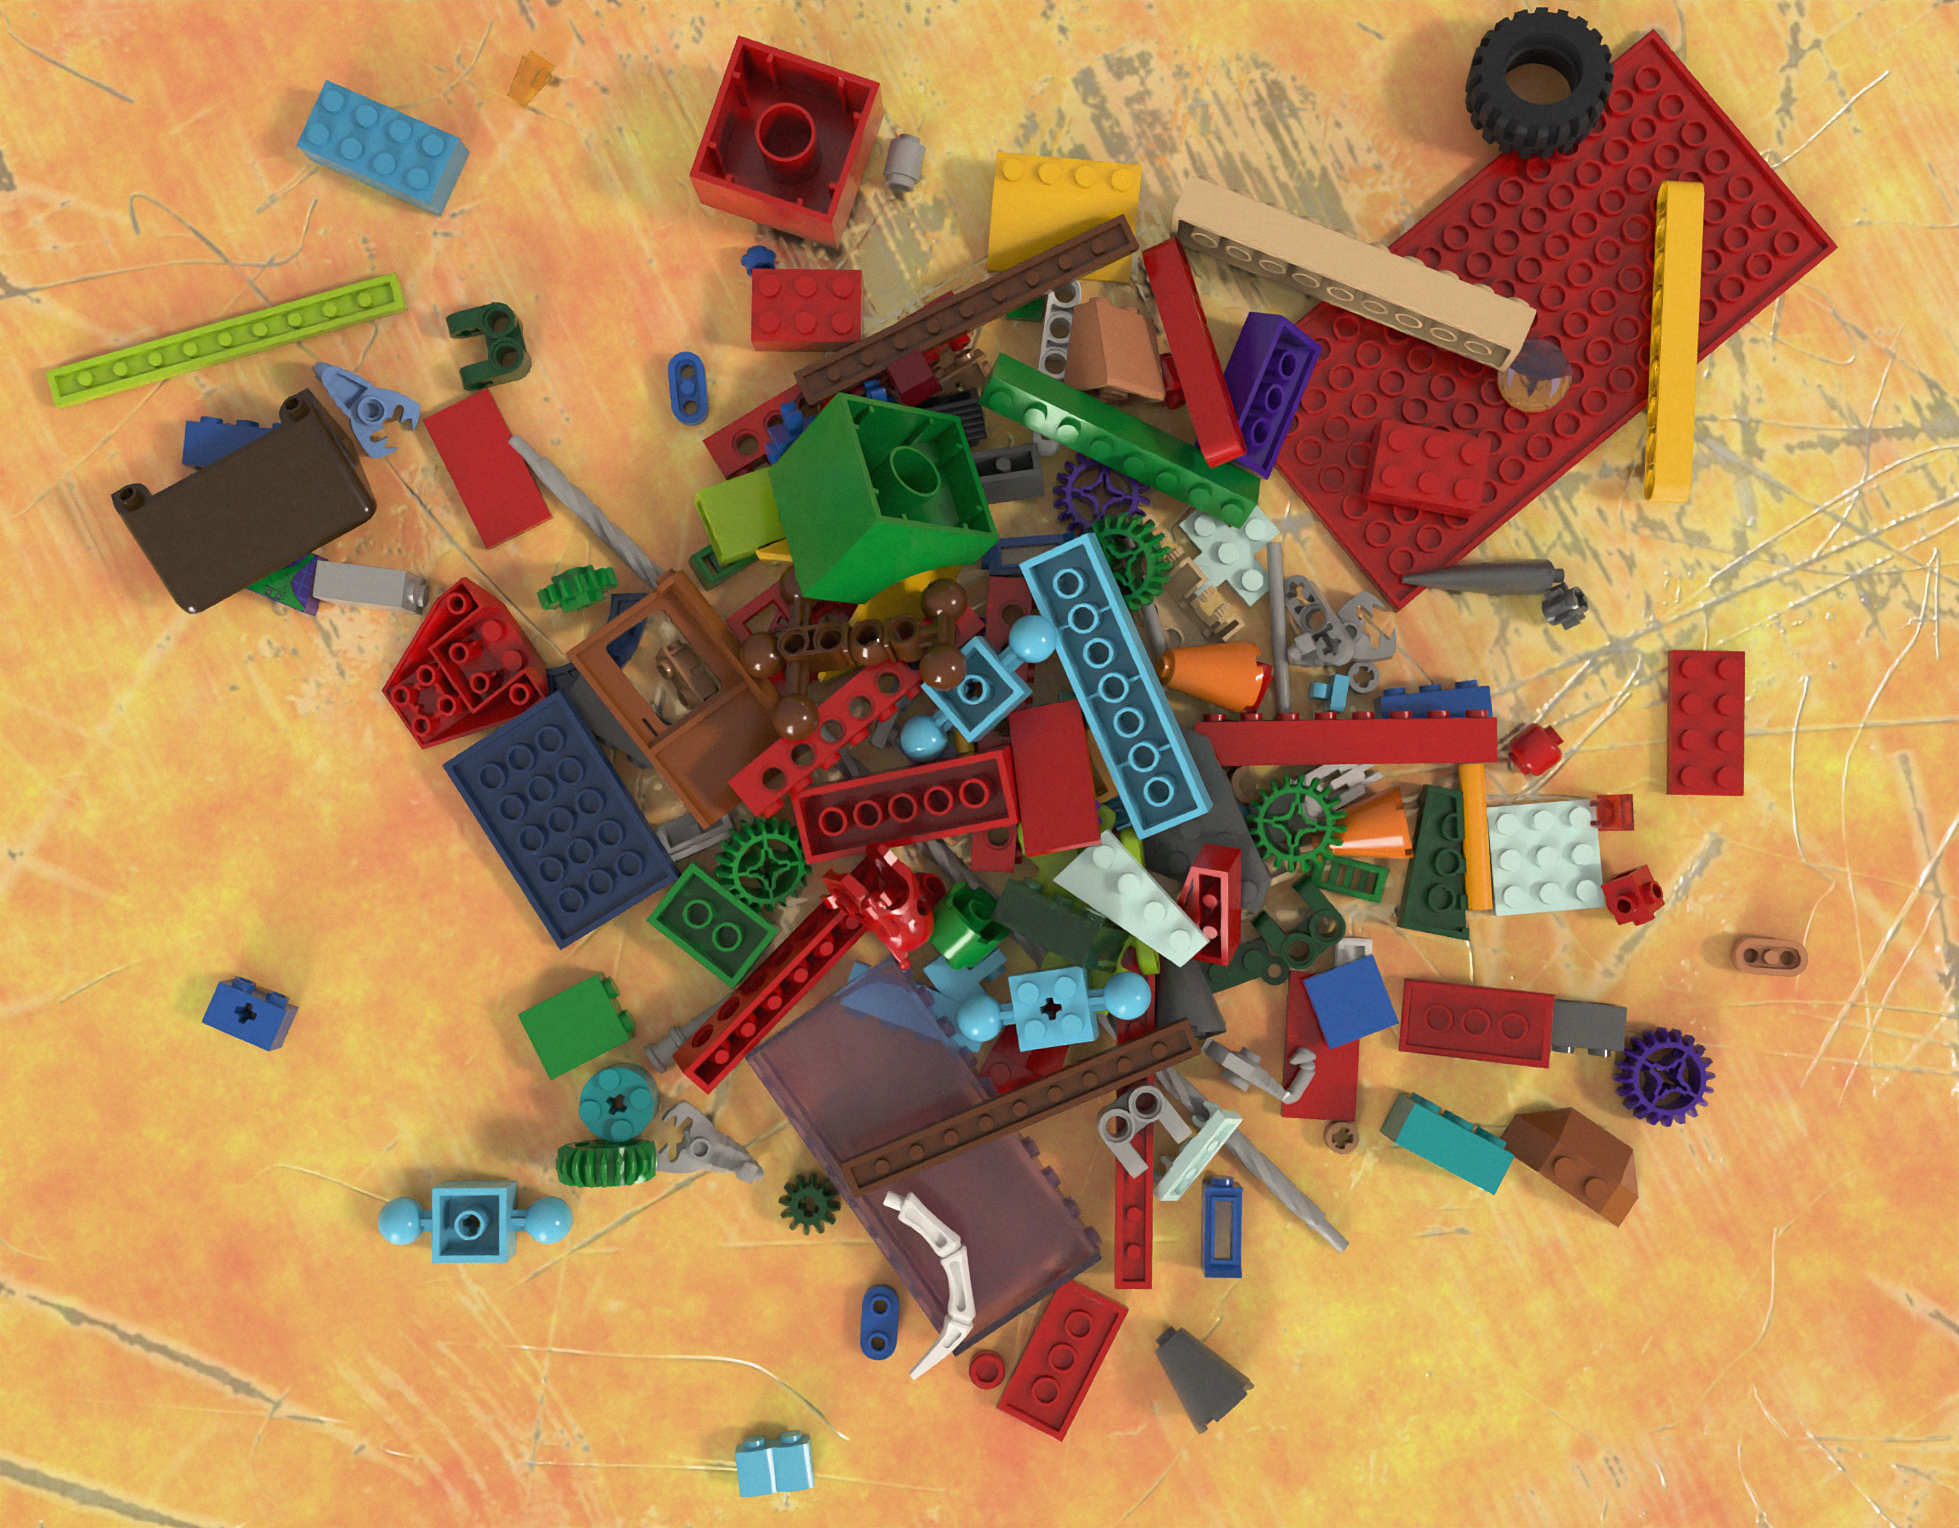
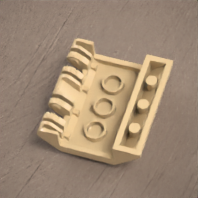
M1152 512L1143 518V526L1150 522L1155 523L1153 532L1161 525ZM1163 529L1161 532L1158 533L1165 534V538L1159 542L1160 545H1162L1170 535V533L1166 529ZM1181 546L1173 548L1164 559L1174 563L1185 551ZM1144 556L1141 564L1146 577L1147 560L1146 556ZM1189 556L1175 568L1171 567L1170 569L1163 570L1171 578L1168 583L1161 584L1164 592L1158 597L1154 596V605L1169 649L1225 642L1246 624L1236 612L1224 623L1220 624L1218 620L1232 609L1228 602L1218 606L1209 617L1201 609L1200 605L1209 601L1218 590L1212 584L1199 596L1194 593L1209 579ZM1124 557L1119 560L1120 564L1114 568V571L1126 566ZM1115 578L1119 588L1131 590L1128 585L1124 586L1120 580ZM1128 607L1155 670L1157 659L1141 609L1132 611ZM1161 684L1163 691L1165 693L1169 689V687H1166Z

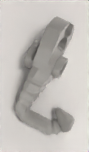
M1362 591L1350 599L1336 613V616L1355 645L1351 661L1368 663L1392 659L1396 650L1395 628L1389 640L1380 632V646L1375 649L1370 644V634L1363 630L1365 622L1356 613L1357 610L1361 609L1372 618V608L1385 612L1386 608L1382 602L1366 591ZM1310 633L1296 637L1294 639L1295 644L1288 648V661L1294 666L1299 665L1310 668L1312 666L1332 665L1323 661L1315 651L1317 646ZM1329 635L1324 637L1331 642L1334 648L1331 653L1337 655L1340 643L1332 640Z
M1209 1037L1205 1039L1200 1047V1050L1204 1051L1206 1055L1226 1067L1221 1074L1224 1079L1245 1092L1250 1084L1253 1083L1287 1105L1300 1099L1316 1073L1314 1071L1315 1063L1313 1062L1316 1059L1315 1053L1301 1045L1296 1048L1288 1060L1293 1065L1300 1064L1299 1067L1301 1069L1290 1087L1286 1090L1259 1065L1262 1058L1247 1048L1242 1047L1240 1052L1230 1051Z
M683 1099L676 1102L662 1117L664 1121L675 1116L676 1128L688 1117L691 1118V1123L682 1131L684 1136L682 1142L676 1145V1157L674 1159H668V1143L660 1151L656 1148V1154L658 1155L656 1171L691 1173L703 1169L708 1172L713 1171L714 1173H735L738 1179L750 1184L753 1183V1180L759 1181L763 1178V1169L747 1150H744L731 1137L715 1130L710 1120L698 1108Z

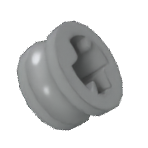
M1356 662L1348 667L1345 672V676H1350L1348 689L1355 694L1371 692L1377 687L1380 680L1379 671L1371 662ZM1359 668H1364V673L1369 672L1371 680L1365 682V688L1359 687L1360 682L1355 683L1353 680V675L1359 673Z

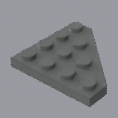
M1178 724L1213 803V807L1203 815L1142 839L1146 868L1185 884L1191 866L1205 843L1241 849V907L1258 914L1273 879L1268 866L1265 865L1258 848L1254 847L1256 839L1254 835L1252 836L1249 833L1250 826L1246 817L1244 818L1235 799L1234 790L1225 770H1222L1210 737Z

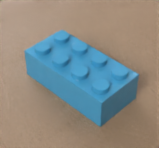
M328 80L324 83L296 145L310 160L439 217L443 213L470 153L458 137Z

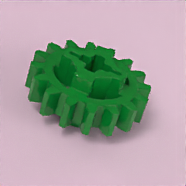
M591 564L585 567H575L552 577V584L548 585L547 588L539 590L537 595L543 610H556L561 607L562 612L565 614L571 611H580L604 601L605 597L603 594L607 593L608 590L615 589L619 584L613 568L608 567L594 570Z

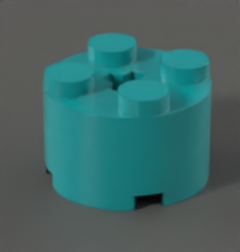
M618 1063L604 1068L592 1076L582 1090L579 1103L580 1118L594 1135L607 1141L624 1142L637 1136L654 1120L659 1110L660 1096L654 1077L646 1069L633 1063ZM620 1094L625 1097L623 1100L625 1106L621 1109L616 1107L617 1101L614 1099Z

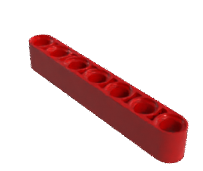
M1175 235L1142 251V257L1202 454L1209 467L1215 468L1247 454V448L1186 253L1180 240Z

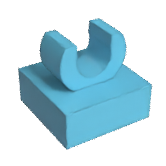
M1334 674L1329 677L1328 684L1311 683L1309 698L1324 700L1323 712L1344 713L1350 676Z

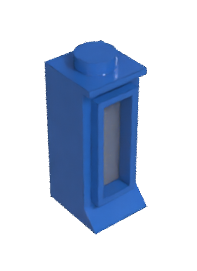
M1075 531L1064 534L999 538V541L981 557V569L989 570V576L1024 577L1019 564L1075 539Z
M1215 1175L1211 1176V1181H1202L1201 1270L1205 1278H1242L1243 1187L1239 1182H1233L1232 1176Z

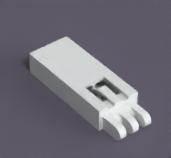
M1376 764L1319 765L1305 773L1306 785L1310 786L1314 777H1319L1321 782L1338 771L1340 772L1341 776L1328 782L1333 787L1332 790L1347 784L1326 796L1329 801L1335 797H1341L1342 802L1333 807L1334 811L1365 794L1364 788L1383 776L1379 770L1366 777L1364 771ZM1297 778L1293 780V784H1297ZM1319 784L1317 790L1321 792L1323 789ZM1294 793L1280 796L1271 806L1269 814H1287L1290 811L1291 803L1294 801ZM1306 795L1305 801H1307L1308 813L1315 818L1324 817L1325 813L1318 802ZM1251 805L1247 806L1250 813L1259 814V810ZM1298 811L1295 817L1285 820V822H1288L1289 827L1293 826L1292 830L1298 832L1303 826L1311 825L1306 824L1305 819L1300 820L1302 816L1298 814ZM1268 825L1270 834L1276 843L1287 838L1283 830Z

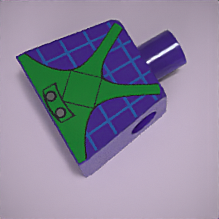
M311 552L248 586L246 589L303 613L315 616L320 599L313 597L317 560H329Z

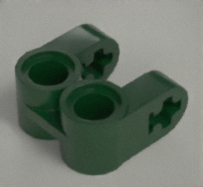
M492 302L487 305L459 311L446 317L451 338L464 339L484 334L488 347V360L467 365L459 370L464 390H481L525 378L530 372L532 361L527 352L523 337V324L508 305L501 302ZM508 318L509 323L504 330L494 331V325L498 319ZM510 352H517L516 362L511 366H503L504 356Z
M1306 874L1302 875L1291 886L1312 910L1294 928L1284 932L1264 909L1249 920L1289 967L1298 970L1311 966L1316 958L1328 947L1340 942L1346 931V924L1342 915ZM1326 916L1334 918L1335 927L1331 932L1323 934L1317 931L1316 925L1319 919ZM1296 940L1305 941L1308 946L1305 954L1300 957H1294L1288 953L1290 944Z

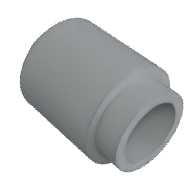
M900 134L899 138L891 139L883 173L886 177L885 185L897 191L912 192L914 185L918 184L926 148L920 144L918 137Z

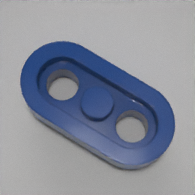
M680 352L670 360L668 365L671 408L679 422L687 426H696L704 422L709 414L706 370L703 362L696 354ZM690 367L694 369L692 377H682V371L685 368ZM689 403H696L698 405L697 411L693 414L685 412V408Z
M887 1284L871 1286L866 1291L862 1302L860 1346L863 1353L872 1360L887 1359L893 1354L897 1344L899 1296L895 1289ZM884 1300L887 1303V1308L879 1311L874 1307V1302ZM877 1336L882 1337L885 1340V1345L879 1348L875 1347L872 1344V1339Z

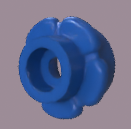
M756 245L747 250L746 254L741 258V264L745 266L747 274L752 277V269H775L774 259L776 254L765 246Z

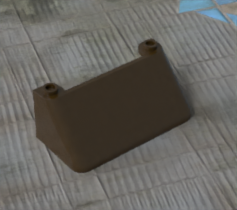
M309 388L288 397L283 402L279 411L282 423L280 427L153 496L150 490L141 483L126 485L111 494L116 511L176 604L189 614L203 612L370 520L377 509L376 499L353 441Z

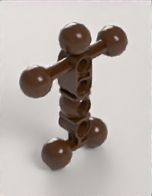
M792 565L781 574L778 583L780 597L790 606L789 628L783 631L779 637L771 632L764 631L751 634L742 642L739 651L741 665L745 671L758 678L776 675L784 667L786 661L785 696L774 705L771 716L774 729L779 735L788 740L799 741L808 738L817 729L820 720L818 706L808 697L810 673L837 671L845 669L850 665L851 667H857V662L866 666H875L884 663L889 657L893 663L898 662V659L905 662H914L921 658L919 664L921 678L928 686L937 691H949L957 688L965 680L968 667L965 655L955 647V622L965 614L968 598L965 589L955 580L939 578L931 581L923 589L920 598L922 612L933 624L920 626L913 616L901 614L893 619H890V617L884 618V623L877 619H866L858 622L853 628L849 622H844L843 626L837 623L811 625V609L821 599L802 597L800 586L795 578V568Z

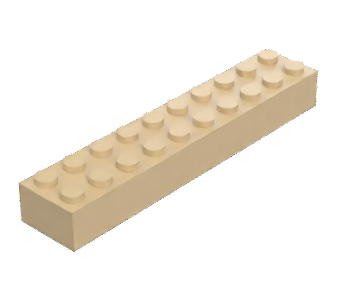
M1189 174L1172 213L1170 238L1176 235L1185 247L1502 372L1507 371L1520 352L1537 312L1536 309L1529 307V304L1520 298L1502 297L1495 294L1492 288L1484 284L1475 283L1472 285L1459 280L1458 275L1451 271H1436L1426 267L1421 260L1415 257L1405 256L1403 258L1392 254L1382 244H1367L1355 239V236L1346 230L1336 229L1334 231L1323 227L1315 218L1310 216L1298 217L1288 213L1283 206L1277 203L1268 202L1265 204L1254 200L1249 193L1241 189H1233L1231 191L1219 186L1214 179L1208 176L1201 175L1196 177Z

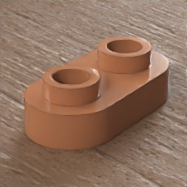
M1744 937L1734 943L1730 952L1731 962L1734 967L1748 974L1794 977L1801 974L1808 964V953L1805 947L1793 940ZM1750 949L1753 957L1747 962L1744 959V952ZM1784 951L1789 955V959L1785 964L1780 961V955Z

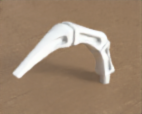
M888 1191L883 1205L900 1211L898 1219L911 1226L924 1237L934 1252L940 1256L941 1265L946 1271L949 1282L948 1314L944 1317L943 1330L929 1350L910 1370V1376L915 1380L950 1354L973 1328L972 1320L975 1318L976 1312L970 1281L967 1248L964 1244L960 1243V1236L932 1214L913 1192H908L907 1196L904 1197Z

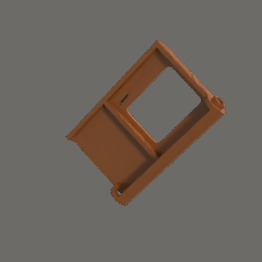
M671 568L656 579L655 582L658 587L652 593L565 654L703 830H706L743 802L727 782L782 737L774 729L771 716L774 705L782 698V695L768 678L754 677L745 671L741 665L739 655L742 644L683 570L675 572ZM655 611H663L721 685L718 692L669 726L662 723L606 651L608 644ZM803 746L798 747L792 754V760L796 762L811 749ZM777 770L769 771L764 776L763 784H767L781 772Z

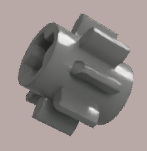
M1566 582L1550 588V592L1544 595L1547 600L1542 602V612L1545 619L1553 626L1562 623L1564 630L1581 624L1580 620L1585 619L1584 612L1588 611L1589 608L1584 592L1577 586L1568 589Z

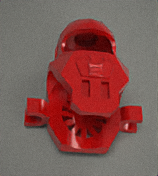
M870 842L866 846L865 854L872 861L877 874L878 884L876 890L870 894L850 873L836 874L833 869H829L821 878L830 894H822L819 898L827 908L836 909L839 907L847 916H853L869 931L874 932L897 959L898 966L902 970H907L911 965V961L907 957L908 953L924 945L933 933L935 925L933 911L927 902L917 904L920 884L911 868L900 861L883 844ZM906 891L902 901L895 906L897 896Z

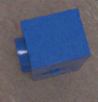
M236 976L234 979L220 981L202 1023L266 1051L281 1048L299 1007L288 1003L290 998L281 993L268 991L266 994L255 989L256 983L243 977ZM253 1005L252 1011L247 1009L248 1006ZM252 1012L257 1014L255 1018H251Z

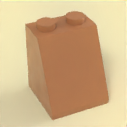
M1092 297L1087 303L1074 305L1064 383L1117 408L1165 401V387L1154 320L1140 315L1139 309L1133 307L1118 308L1111 305V300L1101 297Z

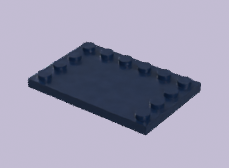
M564 688L557 690L442 765L560 950L664 888L682 875Z

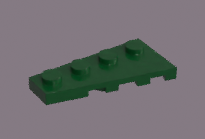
M1423 784L1412 842L1414 857L1409 858L1396 927L1469 941V928H1466L1465 910H1468V896L1464 893L1466 858H1463L1462 840L1465 839L1463 791Z

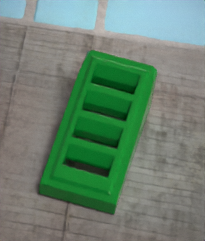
M710 544L691 555L688 563L704 589L708 592L758 561L759 558L756 554L733 562L725 569L724 566L720 567ZM706 559H708L716 571V575L713 576L704 563Z
M1322 853L1320 855L1324 860V865L1318 868L1313 864L1310 879L1318 888L1381 904L1390 868L1342 856H1335L1333 859L1322 855ZM1326 860L1333 862L1328 883L1321 881ZM1341 864L1347 865L1343 886L1336 885ZM1355 868L1362 869L1357 890L1350 888ZM1370 871L1375 872L1376 877L1372 893H1367L1365 889Z

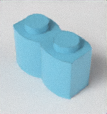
M798 1430L783 1432L775 1440H765V1437L762 1435H754L744 1438L743 1443L737 1445L735 1457L740 1497H756L775 1492H793L814 1487L815 1474L810 1435H801V1431Z

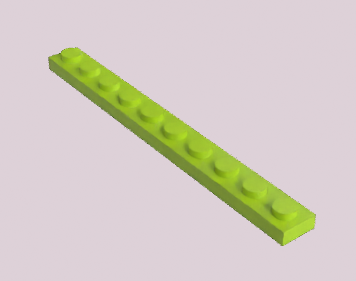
M394 272L45 372L54 405L63 409L408 311L399 276Z

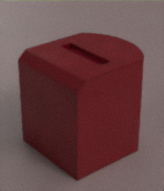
M920 348L896 360L885 369L905 406L914 407L943 390Z

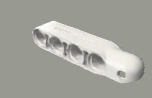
M1077 280L1048 294L1038 371L1063 383L1065 370L1060 374L1054 375L1046 370L1045 364L1051 360H1058L1066 368L1070 334L1063 339H1058L1051 334L1050 329L1055 325H1063L1069 330V333L1071 332L1074 305L1080 304L1081 286ZM1063 289L1069 290L1073 294L1074 299L1069 303L1059 302L1055 297L1056 292ZM1033 431L1032 441L1038 445L1039 456L1049 457L1057 453L1061 443L1050 438L1043 440L1041 437L1044 435Z

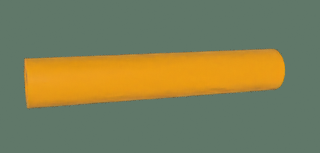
M1484 764L1458 765L1459 791H1463L1465 829L1463 856L1466 858L1465 889L1468 896V910L1493 909Z

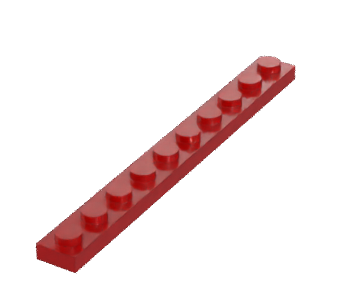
M1117 925V935L1129 933ZM1132 946L1126 949L1120 964L1130 972L1141 975L1147 981L1151 990V1002L1145 1013L1135 1019L1124 1020L1116 1017V1045L1154 1030L1155 974L1143 975L1140 972L1136 949ZM1154 1074L1138 1081H1148L1154 1084ZM1131 1084L1116 1089V1099L1123 1095ZM1148 1092L1140 1094L1135 1102L1136 1108L1139 1110L1150 1109L1154 1104V1095ZM1115 1116V1133H1118L1125 1126V1119L1121 1116ZM1154 1122L1148 1123L1139 1130L1130 1141L1149 1168L1134 1179L1115 1156V1289H1152Z

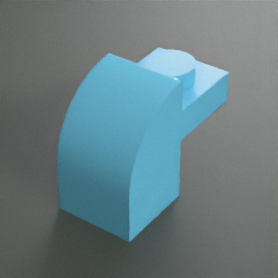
M997 947L975 967H964L961 970H955L947 964L945 956L940 954L924 966L922 970L943 995L952 1000L964 1002L967 998L976 994L987 995V991L980 981L985 978L989 983L1006 970L1002 964L1008 960L1001 949Z

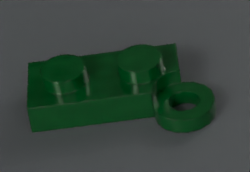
M1263 937L1239 944L1229 966L1198 961L1213 994L1262 977L1270 985H1281L1287 980L1290 972L1289 966L1280 957L1270 956ZM1272 964H1278L1281 968V974L1276 978H1272L1268 974V968Z

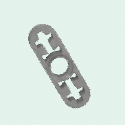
M1293 575L1287 578L1283 583L1284 603L1303 633L1311 634L1317 646L1315 651L1323 661L1335 666L1348 663L1355 651L1354 642L1317 585L1302 575ZM1298 586L1303 587L1301 593L1305 600L1311 603L1306 605L1302 600L1295 598L1298 595L1296 590ZM1317 611H1323L1325 615L1323 625L1319 629L1313 630L1310 626L1311 616ZM1329 635L1332 640L1340 643L1337 655L1331 653L1334 648L1331 642L1324 637Z

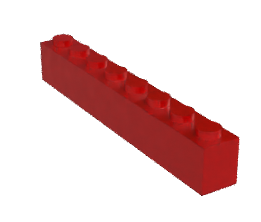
M1488 709L1465 710V717H1450V710H1427V717L1412 718V711H1389V718H1374V711L1352 712V719H1337V712H1314V719H1299V713H1277V720H1262V713L1240 714V720L1226 721V714H1204V721L1195 722V731L1210 737L1215 748L1214 752L1221 766L1497 763V717L1488 716Z

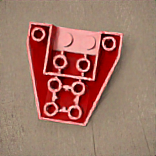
M467 577L461 578L436 599L381 690L422 750L508 723L549 696L546 663L506 605Z

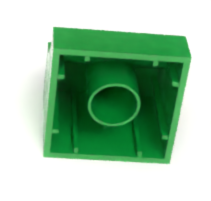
M838 392L768 471L778 507V516L783 525L794 564L795 578L800 586L802 597L864 605L889 586L916 574L942 567L973 565L999 541L959 416Z

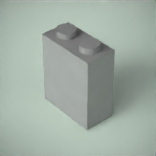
M317 560L313 597L339 606L422 615V608L426 607L429 601V587L425 585V579L405 570Z

